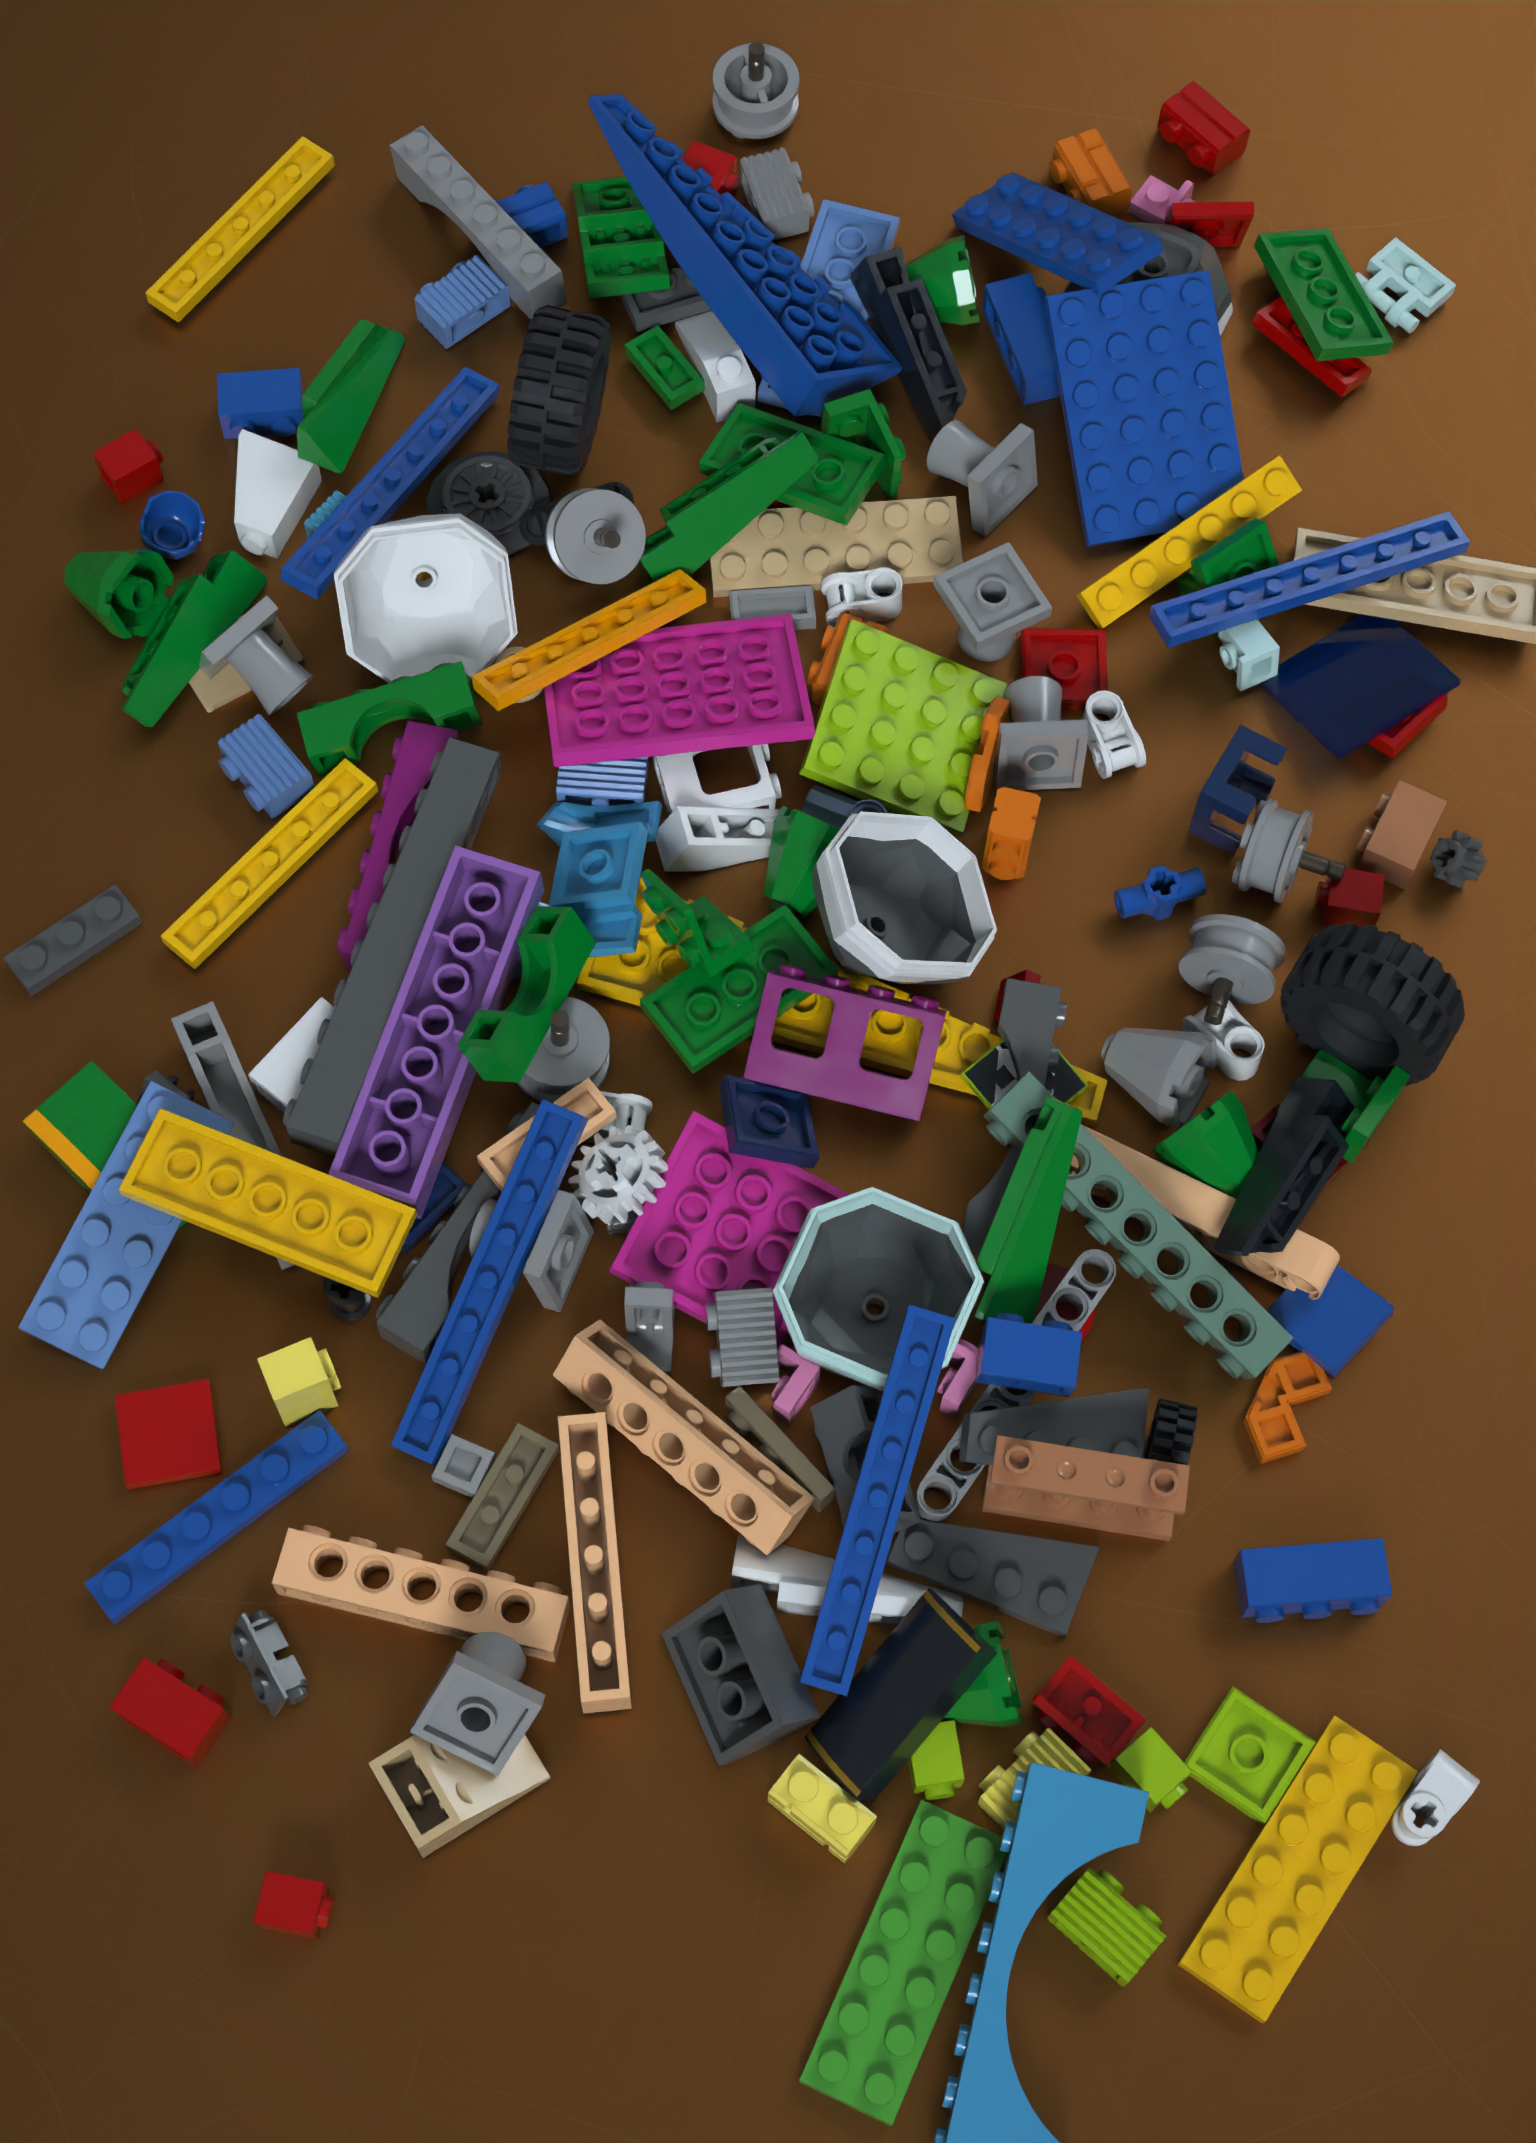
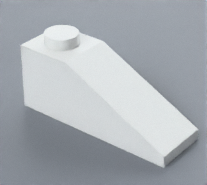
M709 311L676 321L675 327L693 368L705 381V391L703 392L716 422L727 420L738 403L755 408V379L741 348L715 314Z
M678 806L658 828L656 843L664 871L703 872L769 857L774 821L781 809Z

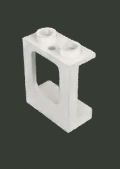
M768 744L748 747L758 780L757 784L712 795L705 794L702 791L693 762L694 755L704 751L653 756V766L668 817L678 806L756 808L765 805L766 809H775L776 799L781 798L782 794L777 774H769L766 762L770 761Z

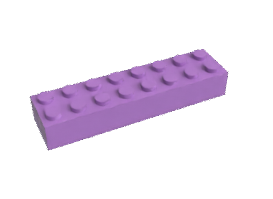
M455 845L328 1175L416 1209V1218H422L476 1074L475 1068L457 1045L477 1010L499 1011L521 954L517 939L535 907L539 906L544 893L541 873L539 871Z

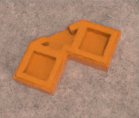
M995 697L984 715L980 730V745L977 754L973 756L969 771L964 804L967 810L981 812L989 796L997 752L999 724L1007 723L1009 699Z
M1302 1351L1274 1359L1270 1362L1243 1420L1260 1464L1305 1449L1306 1443L1291 1406L1329 1394L1332 1390L1325 1370L1311 1358L1309 1359V1356Z

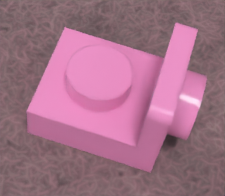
M1150 175L1130 201L1128 212L1148 223L1164 224L1172 203L1195 202L1191 199L1194 183L1186 180L1181 188L1177 190Z
M959 1339L949 1362V1365L955 1367L958 1371L950 1368L937 1390L938 1393L943 1395L939 1410L953 1419L957 1418L977 1384L975 1377L979 1349Z
M780 1344L777 1349L778 1366L792 1376L789 1377L785 1374L779 1380L772 1392L771 1399L775 1401L773 1403L774 1418L790 1426L820 1381V1367L802 1359L797 1353L795 1346L791 1350L785 1345Z

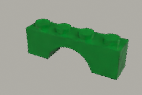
M462 661L453 664H439L431 671L412 677H398L390 684L371 690L360 689L353 692L349 697L330 703L319 702L312 705L309 709L297 713L308 758L319 776L330 773L344 758L353 765L359 764L362 750L369 737L381 726L395 720L415 719L429 725L455 729L459 732L483 725L473 687Z
M535 907L517 939L522 959V975L520 986L513 1002L504 1011L477 1010L457 1046L484 1081L516 1083L521 1081L551 1026L552 1013L560 1010L596 945V941L572 907Z

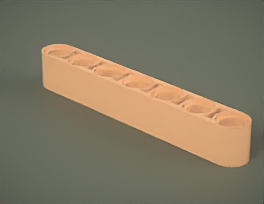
M1084 1126L1207 1251L1285 1289L1295 1291L1298 1288L1310 1293L1308 1298L1313 1300L1321 1297L1340 1260V1255L1332 1246L1297 1229L1282 1252L1249 1253V1256L1219 1253L1214 1248V1244L1236 1201L1235 1198ZM1074 1154L1068 1175H1075L1078 1171L1079 1164ZM1094 1184L1091 1194L1111 1203L1110 1191L1103 1185Z

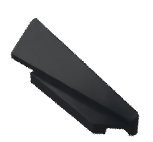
M901 247L865 257L851 273L850 279L880 340L903 367L897 375L932 444L939 431L946 424L953 421L958 408L964 401L967 390L923 280L920 278L909 281Z
M1298 1078L1293 1082L1214 1244V1248L1219 1253L1249 1256V1253L1282 1252L1349 1148L1340 1131L1355 1107L1336 1080Z

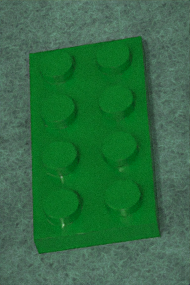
M1329 228L1258 234L1254 248L1317 361L1386 355L1389 353L1394 342Z
M738 403L698 463L700 473L710 476L763 440L776 437L782 443L796 434L797 431L802 430L818 455L819 460L776 500L847 526L886 466L885 454Z
M786 905L781 906L744 931L750 937L754 948L752 952L711 978L697 966L689 967L640 999L642 1010L692 1074L754 1033L767 973L771 968L779 969L780 964L784 963L807 969V977L823 980L825 974L838 976L837 967ZM793 988L785 989L782 992L776 1018L813 993Z

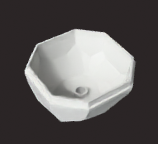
M460 513L421 515L371 526L363 532L338 563L334 571L346 654L389 684L398 677H412L431 671L439 664H453L462 661L471 680L473 675L488 668L518 634L508 552L491 533ZM421 572L431 574V577L425 581L419 580L416 576Z

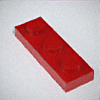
M1282 297L1268 304L1255 315L1252 324L1340 397H1344L1367 381L1372 369L1357 357L1317 361Z

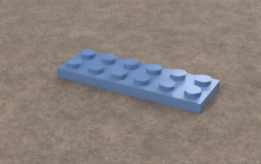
M823 199L800 268L813 280L820 276L832 287L828 294L840 305L842 302L847 301L868 324L870 318L853 286L850 275L865 257L893 249L900 226V217ZM762 378L757 392V402L785 408L779 396ZM823 412L809 415L822 418Z
M150 1081L18 1327L19 1330L103 1371L183 1221L124 1197L119 1191L151 1124L161 1108L229 1135L234 1125V1122L153 1081Z

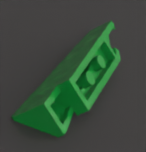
M364 319L358 321L302 395L303 421L297 427L298 458L336 473L344 471L405 343L402 333Z
M229 550L213 555L203 575L198 574L181 579L122 682L121 691L128 697L121 706V710L143 726L153 727L199 670L201 652L239 619L267 584V577L236 552Z
M1047 1096L1036 1125L1031 1129L976 1262L979 1270L992 1276L974 1317L986 1321L988 1317L995 1318L997 1313H1010L1022 1316L1024 1318L1023 1323H1033L1082 1118V1111L1079 1108Z

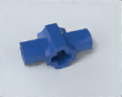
M1164 865L1149 869L1147 879L1143 883L1116 890L1114 902L1117 912L1122 919L1142 913L1153 916L1156 920H1162L1171 916L1173 908L1177 903L1204 896L1207 891L1206 883L1198 867L1178 873L1168 870Z

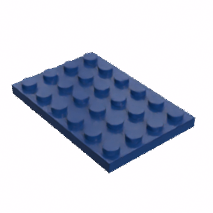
M1209 270L1118 284L1101 295L1094 293L1092 289L1048 295L1044 298L1086 547L1163 535L1244 479Z

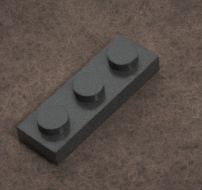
M115 884L3 958L32 997L141 925L142 920Z

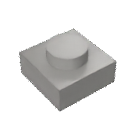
M451 1434L431 1476L432 1480L435 1483L473 1498L491 1469L496 1458L495 1452Z

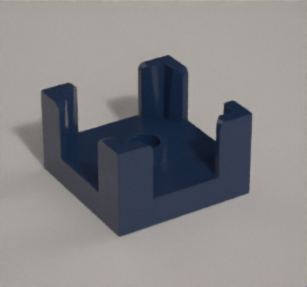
M1240 724L1200 792L1188 832L1235 855L1240 846L1242 835L1214 821L1220 813L1244 825L1255 803H1260L1261 800L1266 801L1276 782L1274 777L1246 764L1249 753L1273 765H1279L1285 756L1287 748Z

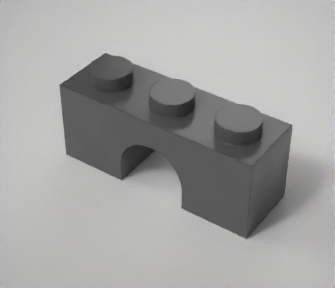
M852 1385L810 1407L815 1423L814 1431L821 1443L828 1467V1479L835 1488L843 1527L882 1397V1391L866 1386ZM910 1483L907 1486L894 1534L921 1521Z

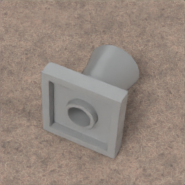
M954 420L946 424L934 438L927 455V468L931 473L949 478L968 487L972 530L985 538L1038 485L1034 430L1020 423L994 449L976 436L961 421Z
M1009 542L943 572L934 578L935 589L959 624L957 639L961 649L968 656L979 661L991 662L1002 659L1013 649L1017 632L1051 616V604Z
M266 595L201 652L199 668L211 680L230 663L257 696L267 714L271 716L296 696L314 676L296 663L266 634V631L274 625L279 609Z
M1029 676L1013 682L1003 693V698L1010 700L1008 716L1011 723L999 724L994 771L995 791L1002 787L1016 790L1081 788L1089 736L1087 719L1061 720L1062 688L1055 680L1044 676Z
M558 1190L523 1271L524 1276L542 1306L557 1312L562 1310L594 1233V1229L576 1195ZM494 1198L488 1199L482 1205L475 1218L469 1244L471 1258H473L498 1202Z
M496 1632L478 1633L467 1639L462 1645L460 1652H455L417 1713L410 1733L498 1776L541 1710L545 1694L519 1682L526 1670V1656L520 1645L512 1638Z

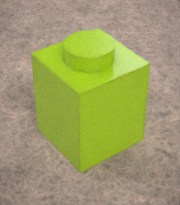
M955 1720L940 1722L908 1760L913 1795L925 1793L926 1800H938L954 1796V1789L962 1787L965 1777Z
M1152 1727L1120 1754L1110 1767L1127 1787L1149 1792L1146 1806L1149 1812L1160 1803L1166 1810L1176 1803L1188 1791L1183 1782L1192 1773Z

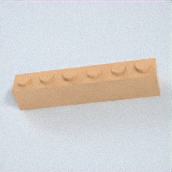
M606 1413L558 1416L580 1697L583 1714L632 1709Z

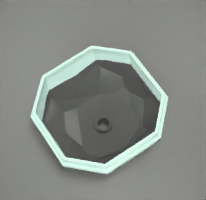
M870 1187L810 1209L773 1289V1295L796 1351L802 1359L864 1386L883 1391L908 1305L956 1318L942 1364V1368L948 1366L984 1284V1280L958 1222ZM871 1304H878L882 1307L883 1313L874 1316L868 1313L866 1308Z

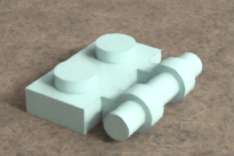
M1396 237L1369 260L1366 270L1373 275L1370 280L1359 272L1355 274L1371 304L1386 315L1385 320L1394 327L1399 325L1409 334L1417 328L1420 322L1410 312L1415 308L1427 318L1453 295L1456 287L1455 283ZM1389 287L1401 298L1396 302L1384 293L1383 290Z

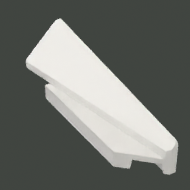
M739 1534L733 1562L731 1586L741 1588L761 1584L764 1591L778 1592L776 1611L818 1616L834 1559L780 1544L769 1555H766L759 1548L750 1544L742 1534ZM882 1573L868 1623L897 1626L928 1588L936 1592L962 1618L963 1598L954 1593Z

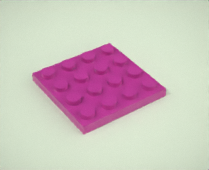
M693 1111L666 1161L669 1170L659 1174L666 1182L665 1187L654 1188L652 1193L657 1198L655 1204L645 1201L642 1206L643 1214L637 1216L608 1272L634 1286L640 1282H656L664 1285L666 1289H673L674 1307L706 1323L705 1302H714L713 1292L771 1287L773 1291L810 1209L850 1194L796 1165L729 1153L725 1127ZM773 1295L776 1345L778 1349L788 1329Z

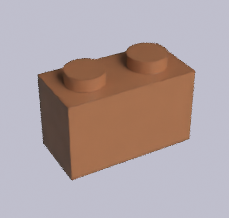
M1401 780L1398 781L1392 795L1384 791L1373 814L1380 818L1375 829L1369 826L1366 827L1356 850L1363 852L1357 868L1365 872L1384 874V881L1405 890L1447 801Z

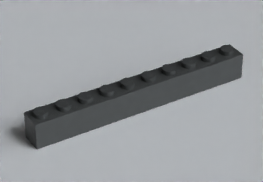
M449 737L444 751H437L430 770V776H432L428 789L422 788L415 803V813L417 815L412 827L407 825L402 832L399 841V851L401 853L396 864L390 863L383 879V889L385 891L380 903L375 901L369 910L366 923L369 929L364 941L358 940L353 948L350 965L353 967L347 980L341 979L335 991L334 1005H336L334 1013L331 1020L325 1018L320 1026L317 1036V1044L320 1045L314 1059H307L300 1077V1084L303 1085L297 1100L292 1098L286 1107L283 1124L286 1125L291 1143L335 1157L455 845L468 850L471 849L502 772L499 752Z

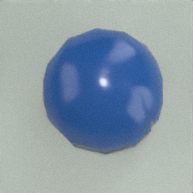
M167 490L155 494L148 499L139 521L141 541L146 549L160 553L162 558L179 560L193 553L199 546L204 532L205 517L199 503L185 492Z

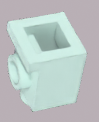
M1258 619L1218 633V637L1222 641V646L1220 647L1221 659L1229 670L1233 669L1236 672V686L1240 691L1277 676L1280 647Z

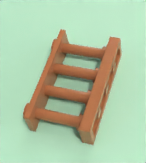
M997 1435L993 1465H988L982 1512L1170 1541L1173 1531L1174 1514H1185L1190 1466Z

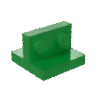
M1254 518L1190 561L1192 567L1189 572L1175 582L1180 596L1278 566L1279 562L1265 521Z

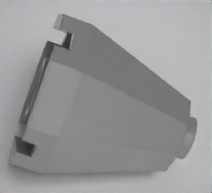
M1124 1028L1118 1031L1116 1035L1111 1034L1107 1038L1102 1048L1101 1058L1105 1060V1072L1159 1122L1176 1129L1180 1126V1121L1186 1123L1190 1120L1207 1091L1210 1080L1203 1077L1206 1066L1212 1069L1215 1067L1217 1061L1216 1039L1200 1032Z

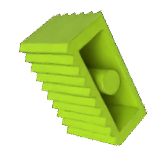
M1088 1868L1047 1919L1107 1972L1111 1978L1124 1987L1167 1936L1159 1930L1163 1923L1155 1913L1143 1904H1139L1135 1909L1120 1895L1124 1888L1111 1874L1103 1869L1096 1874L1091 1868Z

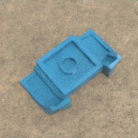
M659 801L612 806H589L559 802L552 805L537 824V827L543 830L560 847L549 905L540 902L539 906L573 908L596 941V945L589 957L636 952L642 913L635 906L646 842L656 841L662 811V804Z

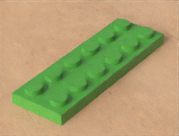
M924 1800L920 1801L799 2079V2083L889 2126L893 2125L989 1897L994 1872L1000 1871L1007 1852L999 1850L1001 1836Z

